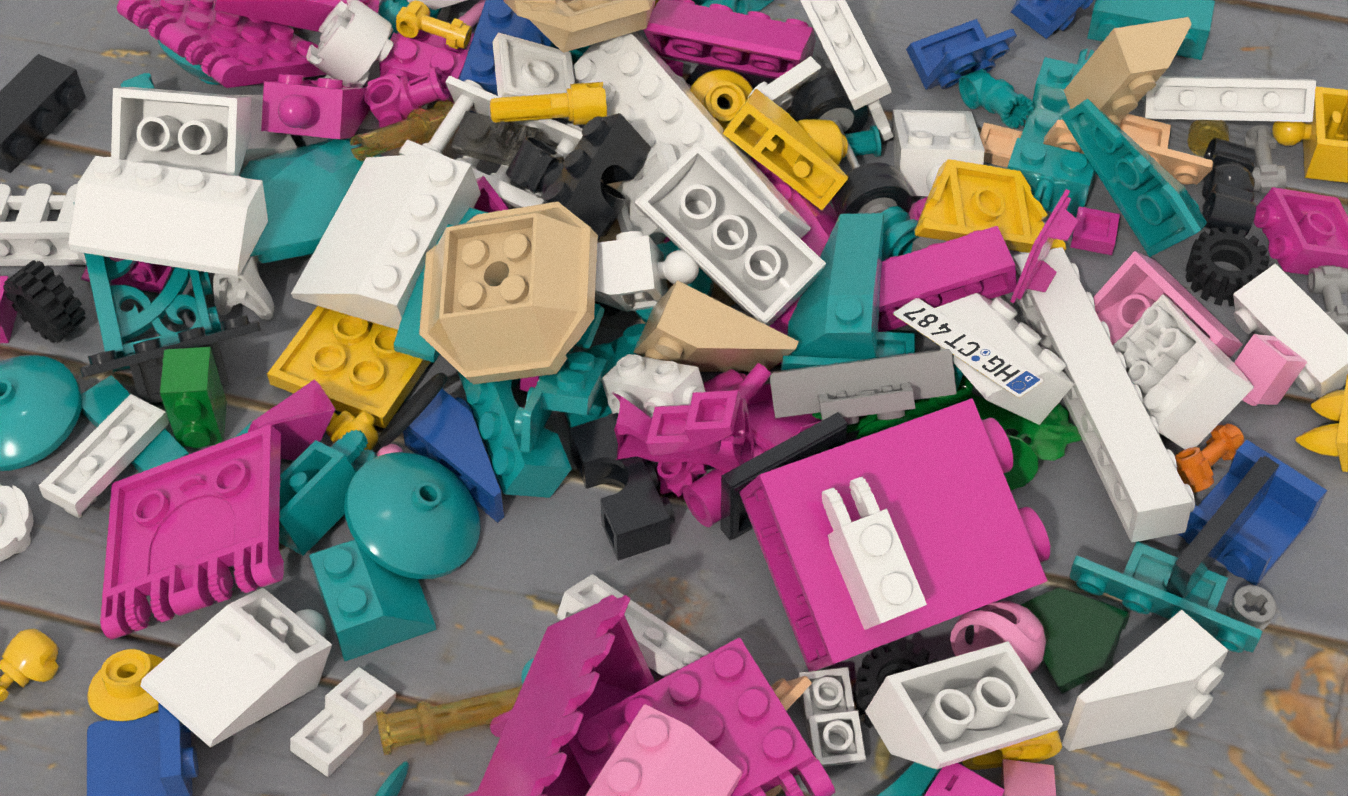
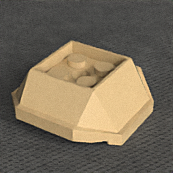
M656 0L503 1L517 16L529 19L564 53L646 29Z
M559 202L477 214L466 223L446 227L439 243L426 252L419 335L473 385L557 374L567 359L566 354L581 339L594 319L598 235L591 227Z

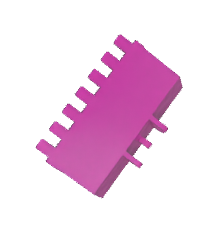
M610 595L601 599L599 603L547 627L513 709L493 718L490 724L491 732L495 737H500L480 786L477 791L464 796H586L591 787L567 743L576 735L581 722L655 683L624 615L630 602V597L624 595L617 599L614 595Z

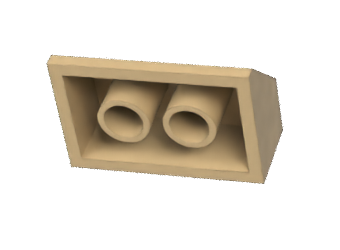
M1189 17L1114 28L1064 89L1070 109L1089 99L1119 127L1124 117L1138 106L1140 99L1156 86V81L1169 68L1192 25Z

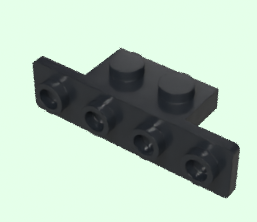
M243 315L221 321L223 330L206 334L204 326L177 333L179 341L166 345H161L160 338L133 344L135 353L117 357L115 349L88 356L90 364L80 368L82 377H87L129 365L138 397L149 404L162 402L160 387L164 350L211 347L221 384H229L218 342L261 331L258 320L249 322L248 315Z

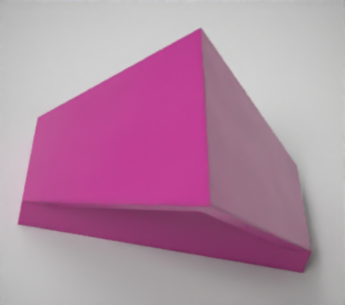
M313 380L252 421L248 432L271 424L281 433V459L295 461L315 440L321 441L335 408L321 385Z

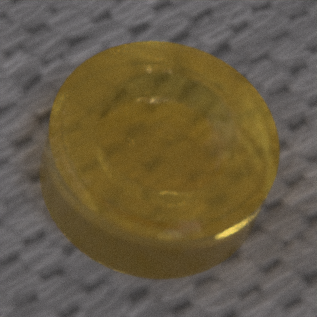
M1222 120L1194 121L1188 129L1187 143L1189 149L1194 154L1204 157L1205 151L1214 137L1229 141V128L1227 124Z

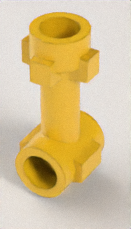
M415 0L410 2L407 7H402L396 17L398 32L407 38L417 36L419 31L422 30L445 38L446 44L449 47L466 49L472 35V27L463 23L464 21L454 18L450 24L430 17L429 8L421 1Z

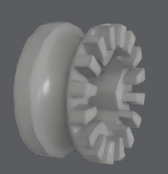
M1247 585L1235 592L1233 600L1229 603L1227 614H1229L1230 618L1264 630L1274 617L1277 607L1274 598L1268 591L1258 586ZM1245 604L1248 606L1256 604L1261 608V611L1259 613L1256 611L1248 613L1243 607Z

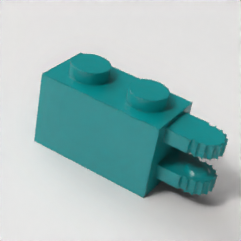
M356 429L355 431L351 430L349 433L346 432L345 435H342V439H338L331 447L315 440L280 475V544L304 556L345 514L344 500L350 481L366 462L377 457L372 449L364 450L368 442L361 430L357 431Z

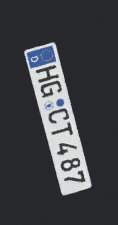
M915 298L893 313L894 316L942 348L949 349L954 356L1016 397H1022L1043 382L1041 377L919 298Z

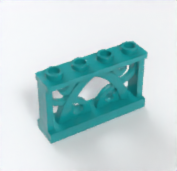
M84 253L105 351L115 349L117 357L135 353L133 344L160 338L161 345L179 341L177 335L179 332L168 330L160 320L167 314V317L172 322L184 324L178 318L179 312L184 309H190L196 316V321L190 329L204 326L206 334L222 330L216 306L208 308L205 295L213 294L208 272L173 267L174 271L167 285L151 303L143 292L134 287L112 285L111 280L125 275L131 270L136 261L124 259L116 262L107 256ZM190 277L195 298L183 294ZM127 299H134L140 303L144 310L139 313L134 304V308L131 311L125 312L121 310V304ZM151 327H154L159 335L158 337L125 344V342L139 336ZM130 366L113 369L112 372L130 369Z

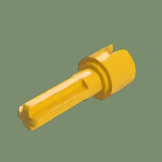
M603 82L570 84V88H566V93L493 98L490 100V115L495 123L568 118V121H572L573 125H586L595 117L607 116L605 89L603 88Z

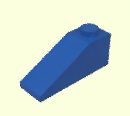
M441 389L423 412L403 431L405 446L415 454L435 460L451 470L470 491L476 505L498 523L504 518L501 490L476 426L472 409L463 399L459 397L453 398L445 390Z

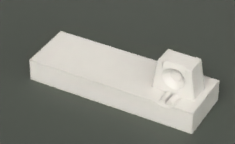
M130 394L39 485L42 496L61 506L71 515L77 518L82 517V514L97 501V496L169 424L166 412Z

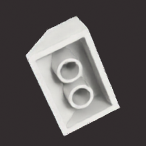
M138 87L113 88L111 157L174 168L194 169L221 175L239 176L250 141L252 97Z
M974 293L935 308L1043 379V382L1022 397H1016L952 354L954 364L987 401L1040 425L1075 385L1062 371L1066 364L1046 348L1042 350L1038 345L1041 337L1022 322L1018 324L1014 319L1017 314L1016 310L1003 299L996 297L992 301L978 293Z
M1009 641L887 676L865 710L890 754L934 769L1057 731L1063 725Z

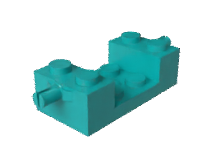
M1088 49L1080 51L1077 64L1044 57L1035 84L1032 115L1027 117L1028 120L1025 123L1021 138L1016 140L1007 169L1022 172L1031 187L1032 195L1041 203L1045 211L1053 212L1065 190H1069L1068 197L1071 198L1067 211L1075 218L1078 206H1086L1096 172L1085 154L1046 145L1043 142L1044 136L1056 121L1063 120L1061 116L1071 110L1064 89L1093 55L1094 51L1090 50L1086 60Z

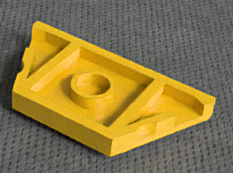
M947 159L939 167L915 228V236L950 241L966 236L973 231L998 226L1008 250L1030 253L1036 238L1045 225L1042 220L1048 215L1041 203L1032 195L1031 187L1021 171ZM1055 239L1051 249L1063 247L1065 251V242Z

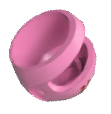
M1011 601L990 603L979 611L965 613L955 624L950 637L955 657L1009 641L1030 674L1037 670L1041 664L1046 645L1044 628L1039 619L1028 608ZM969 625H974V638L972 644L969 645L965 640V631Z

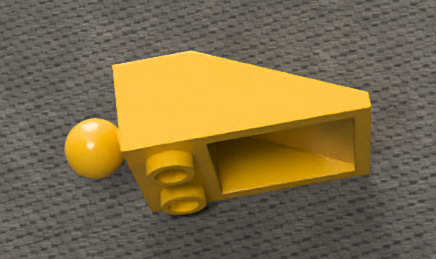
M1316 87L1313 121H1275L1272 127V134L1274 139L1284 146H1292L1303 140L1305 178L1348 183V90Z

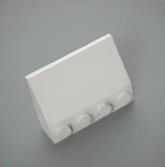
M432 153L367 157L291 293L292 297L398 330L409 298L425 265L426 252L436 245L448 224L454 226L459 224L469 207L474 208L481 194L471 164Z

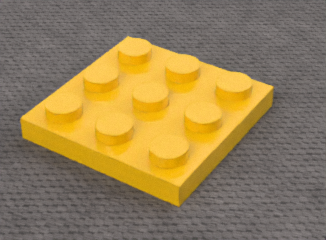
M317 306L269 370L267 376L270 385L293 394L315 380L321 385L335 410L340 412L348 411L355 417L366 410L376 419L374 425L384 429L430 364V361L395 351L394 341L398 332L397 329Z

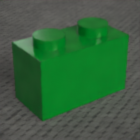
M211 347L165 349L160 395L176 440L182 447L202 448L207 445H216L224 442L227 400Z

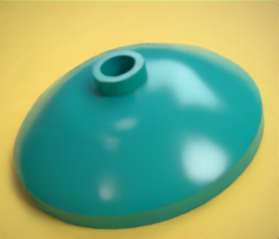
M40 355L17 356L0 361V471L16 470L40 461L56 450L74 429L81 412L82 394L76 378L61 362Z
M405 452L383 454L366 462L356 472L348 485L344 500V511L348 528L354 540L374 562L395 574L414 579H435L446 576L459 569L469 559L477 546L480 536V516L475 500L463 482L451 470L435 460Z

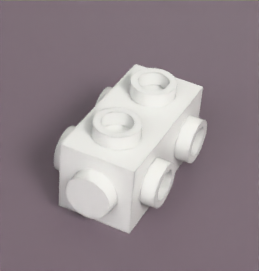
M627 354L621 358L616 366L601 378L612 414H619L620 401L613 393L621 395L652 417L655 407L690 405L693 393L706 392L698 367L679 364L674 361L641 357L635 354Z

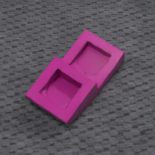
M739 391L695 392L692 395L690 405L655 407L646 440V445L651 455L672 454L698 449L716 443L733 434L741 397Z

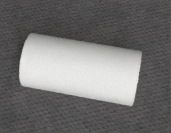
M696 142L635 202V206L676 246L689 254L698 264L699 268L753 319L767 326L776 321L806 291L826 265L812 249L699 142Z

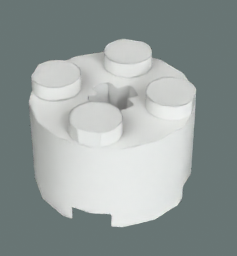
M347 0L348 5L340 1L318 30L322 33L318 48L310 45L306 58L307 61L333 79L343 80L342 85L345 87H363L370 75L368 69L377 59L381 62L389 54L393 46V42L389 40L393 28L389 21L361 1Z

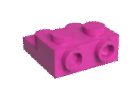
M422 30L413 38L404 37L399 32L397 34L393 33L390 38L393 46L387 57L379 63L380 77L391 73L398 78L406 76L409 80L429 73V69L438 66L446 80L449 76L459 79L474 33H472L466 49L449 47L446 44L445 38ZM452 96L450 99L444 101L447 103L455 104Z
M1272 187L1256 206L1254 224L1256 227L1262 228L1263 233L1267 236L1269 240V255L1271 258L1277 259L1283 271L1308 275L1311 268H1318V266L1329 265L1348 268V216L1340 200L1337 197Z

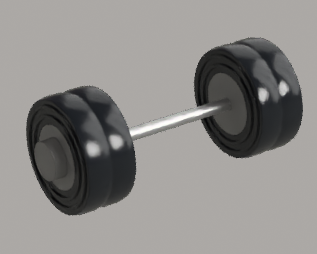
M831 74L816 78L803 86L792 101L791 114L796 122L802 119H827L834 121L840 128L841 133L845 135L860 132L863 129L868 118V108L865 105L854 110L837 74ZM847 140L846 157L852 170L846 174L848 180L832 198V206L838 218L840 214L882 213L893 206H899L909 213L912 205L911 194L900 172L894 166L887 163L877 162L860 166Z

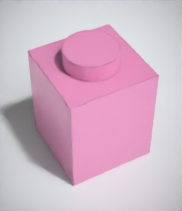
M1253 334L1234 362L1254 386L1242 400L1252 406H1257L1258 404L1278 405L1307 364V361L1275 336Z

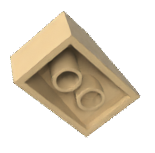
M677 280L653 307L634 353L642 357L695 366L699 368V372H725L729 369H733L736 372H750L757 363H760L770 371L782 361L783 356L789 355L796 349L799 341Z

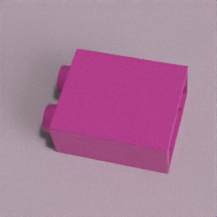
M973 398L760 474L739 492L809 672L841 662L1047 582L1040 564L1047 561L1050 557V542L1046 529L1033 509L1030 507L1017 508L1004 473L1011 471L1013 467V453L1009 439L1002 426L994 418L981 420ZM859 477L866 479L880 511L888 510L927 603L923 607L866 630L863 628L829 546L828 534L833 532V528L821 498L822 491L835 488L843 500L851 522L861 519L849 487L851 480Z

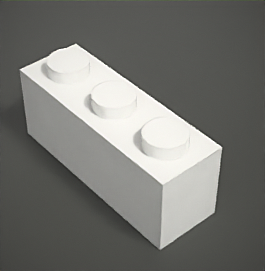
M1276 264L1269 267L1233 294L1235 305L1233 316L1243 331L1248 334L1254 332L1257 335L1275 336L1307 361V364L1294 381L1303 392L1309 393L1312 391L1317 398H1320L1346 385L1348 374V335Z

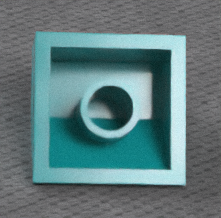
M355 540L309 554L317 586L344 662L437 630L418 579L404 577L383 568L374 562Z

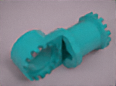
M980 69L961 76L958 86L961 98L970 109L983 107L989 113H997L1001 117L1002 123L1011 129L1014 127L1019 128V125L1023 126V121L1027 122L1028 120L1026 116L1032 115L1031 110L1034 109L1032 100L1023 94H1017L1009 82H1006L1004 79H994L986 70Z

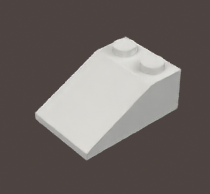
M1183 610L1179 611L1077 697L1062 745L1068 751L1174 728L1187 716H1190L1193 720L1196 719L1213 701V697L1209 692L1217 686L1224 676V672L1220 668L1228 649Z

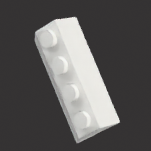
M95 156L78 181L68 242L69 250L239 277L268 223L263 181L242 178L240 176L201 172L194 169L188 170L161 166L154 163H141L113 157Z

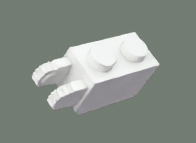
M859 477L851 480L849 487L861 519L851 522L843 500L835 488L822 491L821 498L833 528V532L828 534L829 546L863 628L866 630L923 607L927 603L888 510L880 511L866 479Z

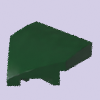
M1056 588L1021 604V606L1028 608L1043 625L1046 637L1043 660L1062 694L1106 672V670L1109 671L1113 667L1114 663L1112 660L1122 630L1126 629L1130 617L1127 611L1062 588Z

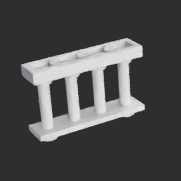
M449 76L446 84L455 104L429 143L419 145L407 139L399 154L432 153L447 157L442 154L443 150L470 110L488 117L464 156L456 160L471 164L476 179L484 176L508 209L542 204L544 200L541 197V193L534 194L528 189L522 190L511 185V179L506 175L510 163L526 136L539 139L557 147L555 151L564 156L565 160L582 138L583 129L573 125V123L565 125L553 119L495 123L490 115V100L498 98V96L485 91L472 80L461 81ZM503 125L522 132L497 173L488 175L476 169L479 161Z

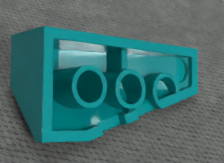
M1089 99L1084 100L1061 116L1149 257L1195 235L1207 224L1198 204L1191 198L1186 188Z
M883 213L840 214L820 255V258L826 265L818 277L801 295L789 320L788 336L799 342L796 349L788 356L850 359L877 358L884 229Z

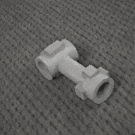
M1257 125L1247 131L1244 146L1255 149L1256 167H1254L1252 172L1255 179L1253 192L1268 193L1272 187L1285 189V166L1273 164L1271 150L1276 149L1277 141L1274 139L1271 129L1265 125Z
M1336 266L1311 268L1307 279L1309 292L1323 295L1327 311L1325 313L1348 335L1347 306L1343 304L1341 294L1348 292V269Z

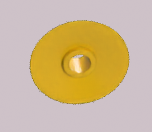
M725 69L712 70L701 75L690 88L694 96L724 130L753 90L751 84L743 76ZM719 97L727 98L730 102V108L726 110L721 109L717 104V99Z
M137 649L122 650L111 655L103 663L101 669L95 674L89 685L87 700L90 708L100 717L112 721L136 720L157 711L158 701L140 685L142 679L164 659L156 655L146 654Z

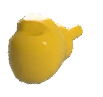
M366 410L356 417L348 411H343L340 415L334 412L329 422L330 425L326 428V433L333 443L338 439H342V435H345L346 432L349 433L351 430L355 431L356 429L357 431L361 430L368 442L364 450H373L379 437L378 432L374 429L376 419Z
M37 629L20 631L11 640L1 656L3 659L0 660V670L4 674L0 677V686L7 689L15 681L24 688L29 680L40 682L51 680L59 668L56 662L59 650L57 644L49 636Z

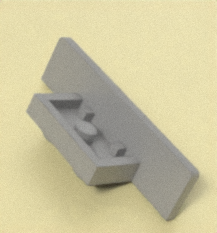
M949 349L775 371L770 375L775 418L820 412L822 420L838 412L848 423L847 425L859 422V416L877 414L878 419L889 420L905 416V410L915 409L914 400L957 394L952 352Z

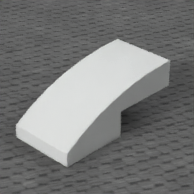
M358 667L325 695V709L290 738V751L329 777L359 747L379 723L396 699V692Z

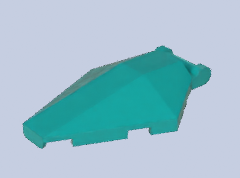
M329 138L326 141L249 161L239 176L263 181L268 223L250 257L258 255V260L261 263L313 254L367 157H383V155L353 141L352 138Z

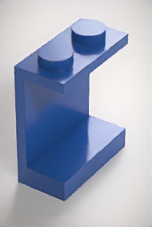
M1246 440L1236 451L1229 472L1198 506L1195 505L1194 511L1190 512L1186 532L1178 535L1184 538L1190 545L1258 459L1267 456L1279 464L1267 495L1261 505L1216 559L1233 575L1242 577L1254 586H1257L1316 516L1327 490Z

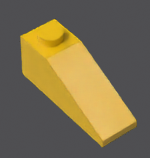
M758 89L752 92L722 133L820 210L825 208L848 180V176L790 114Z

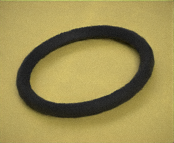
M437 373L400 409L379 435L378 443L381 446H387L392 443L423 412L447 381L446 374Z

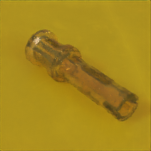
M441 100L433 108L412 110L407 119L363 134L354 135L351 138L350 145L354 146L360 143L363 145L353 148L351 151L357 160L365 161L367 157H373L402 147L407 139L422 145L423 143H429L454 104L449 100ZM461 124L454 134L460 130Z
M522 685L431 706L430 702L423 700L417 702L415 708L388 714L383 710L375 711L384 756L392 754L394 748L423 742L426 746L434 745V742L438 741L439 735L491 724L493 718L513 709Z

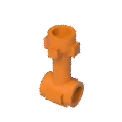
M1224 424L1216 426L1211 431L1212 437L1206 441L1207 446L1202 451L1198 447H1192L1179 452L1175 456L1177 472L1183 483L1191 487L1193 493L1209 488L1214 483L1212 477L1214 474L1211 467L1221 458L1223 460H1232L1236 450L1244 443L1243 433L1235 425Z

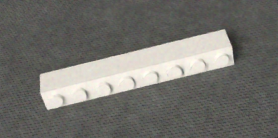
M1063 247L1050 249L1044 262L1057 273L1047 291L1040 292L1027 289L1021 300L1017 298L1016 301L1028 326L1041 337L1038 345L1042 350L1046 348L1053 352L1066 364L1062 371L1075 385L1063 397V400L1131 543L1185 533L1190 512H1193L1195 508L1193 491L1188 484H1184L1177 472L1175 456L1170 449L1166 450L1160 439L1158 423L1153 416L1148 415L1143 405L1139 386L1136 383L1132 384L1126 372V363L1122 353L1115 351L1110 341V332L1106 322H1101L1095 312L1093 297L1090 292H1085L1080 282L1077 265L1070 263ZM1029 253L1013 255L1016 269V285Z

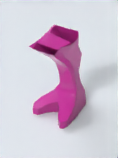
M613 393L620 401L618 419L614 428L618 443L616 460L638 456L653 462H690L710 465L727 473L753 459L754 442L745 398H740L733 434L711 445L694 450L651 455L646 445L652 417L621 395Z

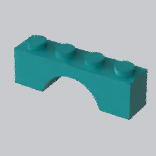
M457 370L503 493L506 495L550 498L572 468L558 434L543 428L531 453L520 451L521 435H515L514 433L515 416L519 406L514 399L512 391L521 379L473 385Z

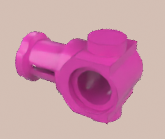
M438 66L429 69V73L409 80L406 76L398 78L396 75L388 73L368 81V87L364 92V101L379 121L380 129L389 135L410 127L415 122L418 114L421 113V106L439 99L445 101L451 98L446 78Z

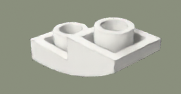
M848 667L799 673L798 678L807 676L812 682L801 695V702L813 755L820 761L823 767L865 762L866 756L859 713L854 708Z

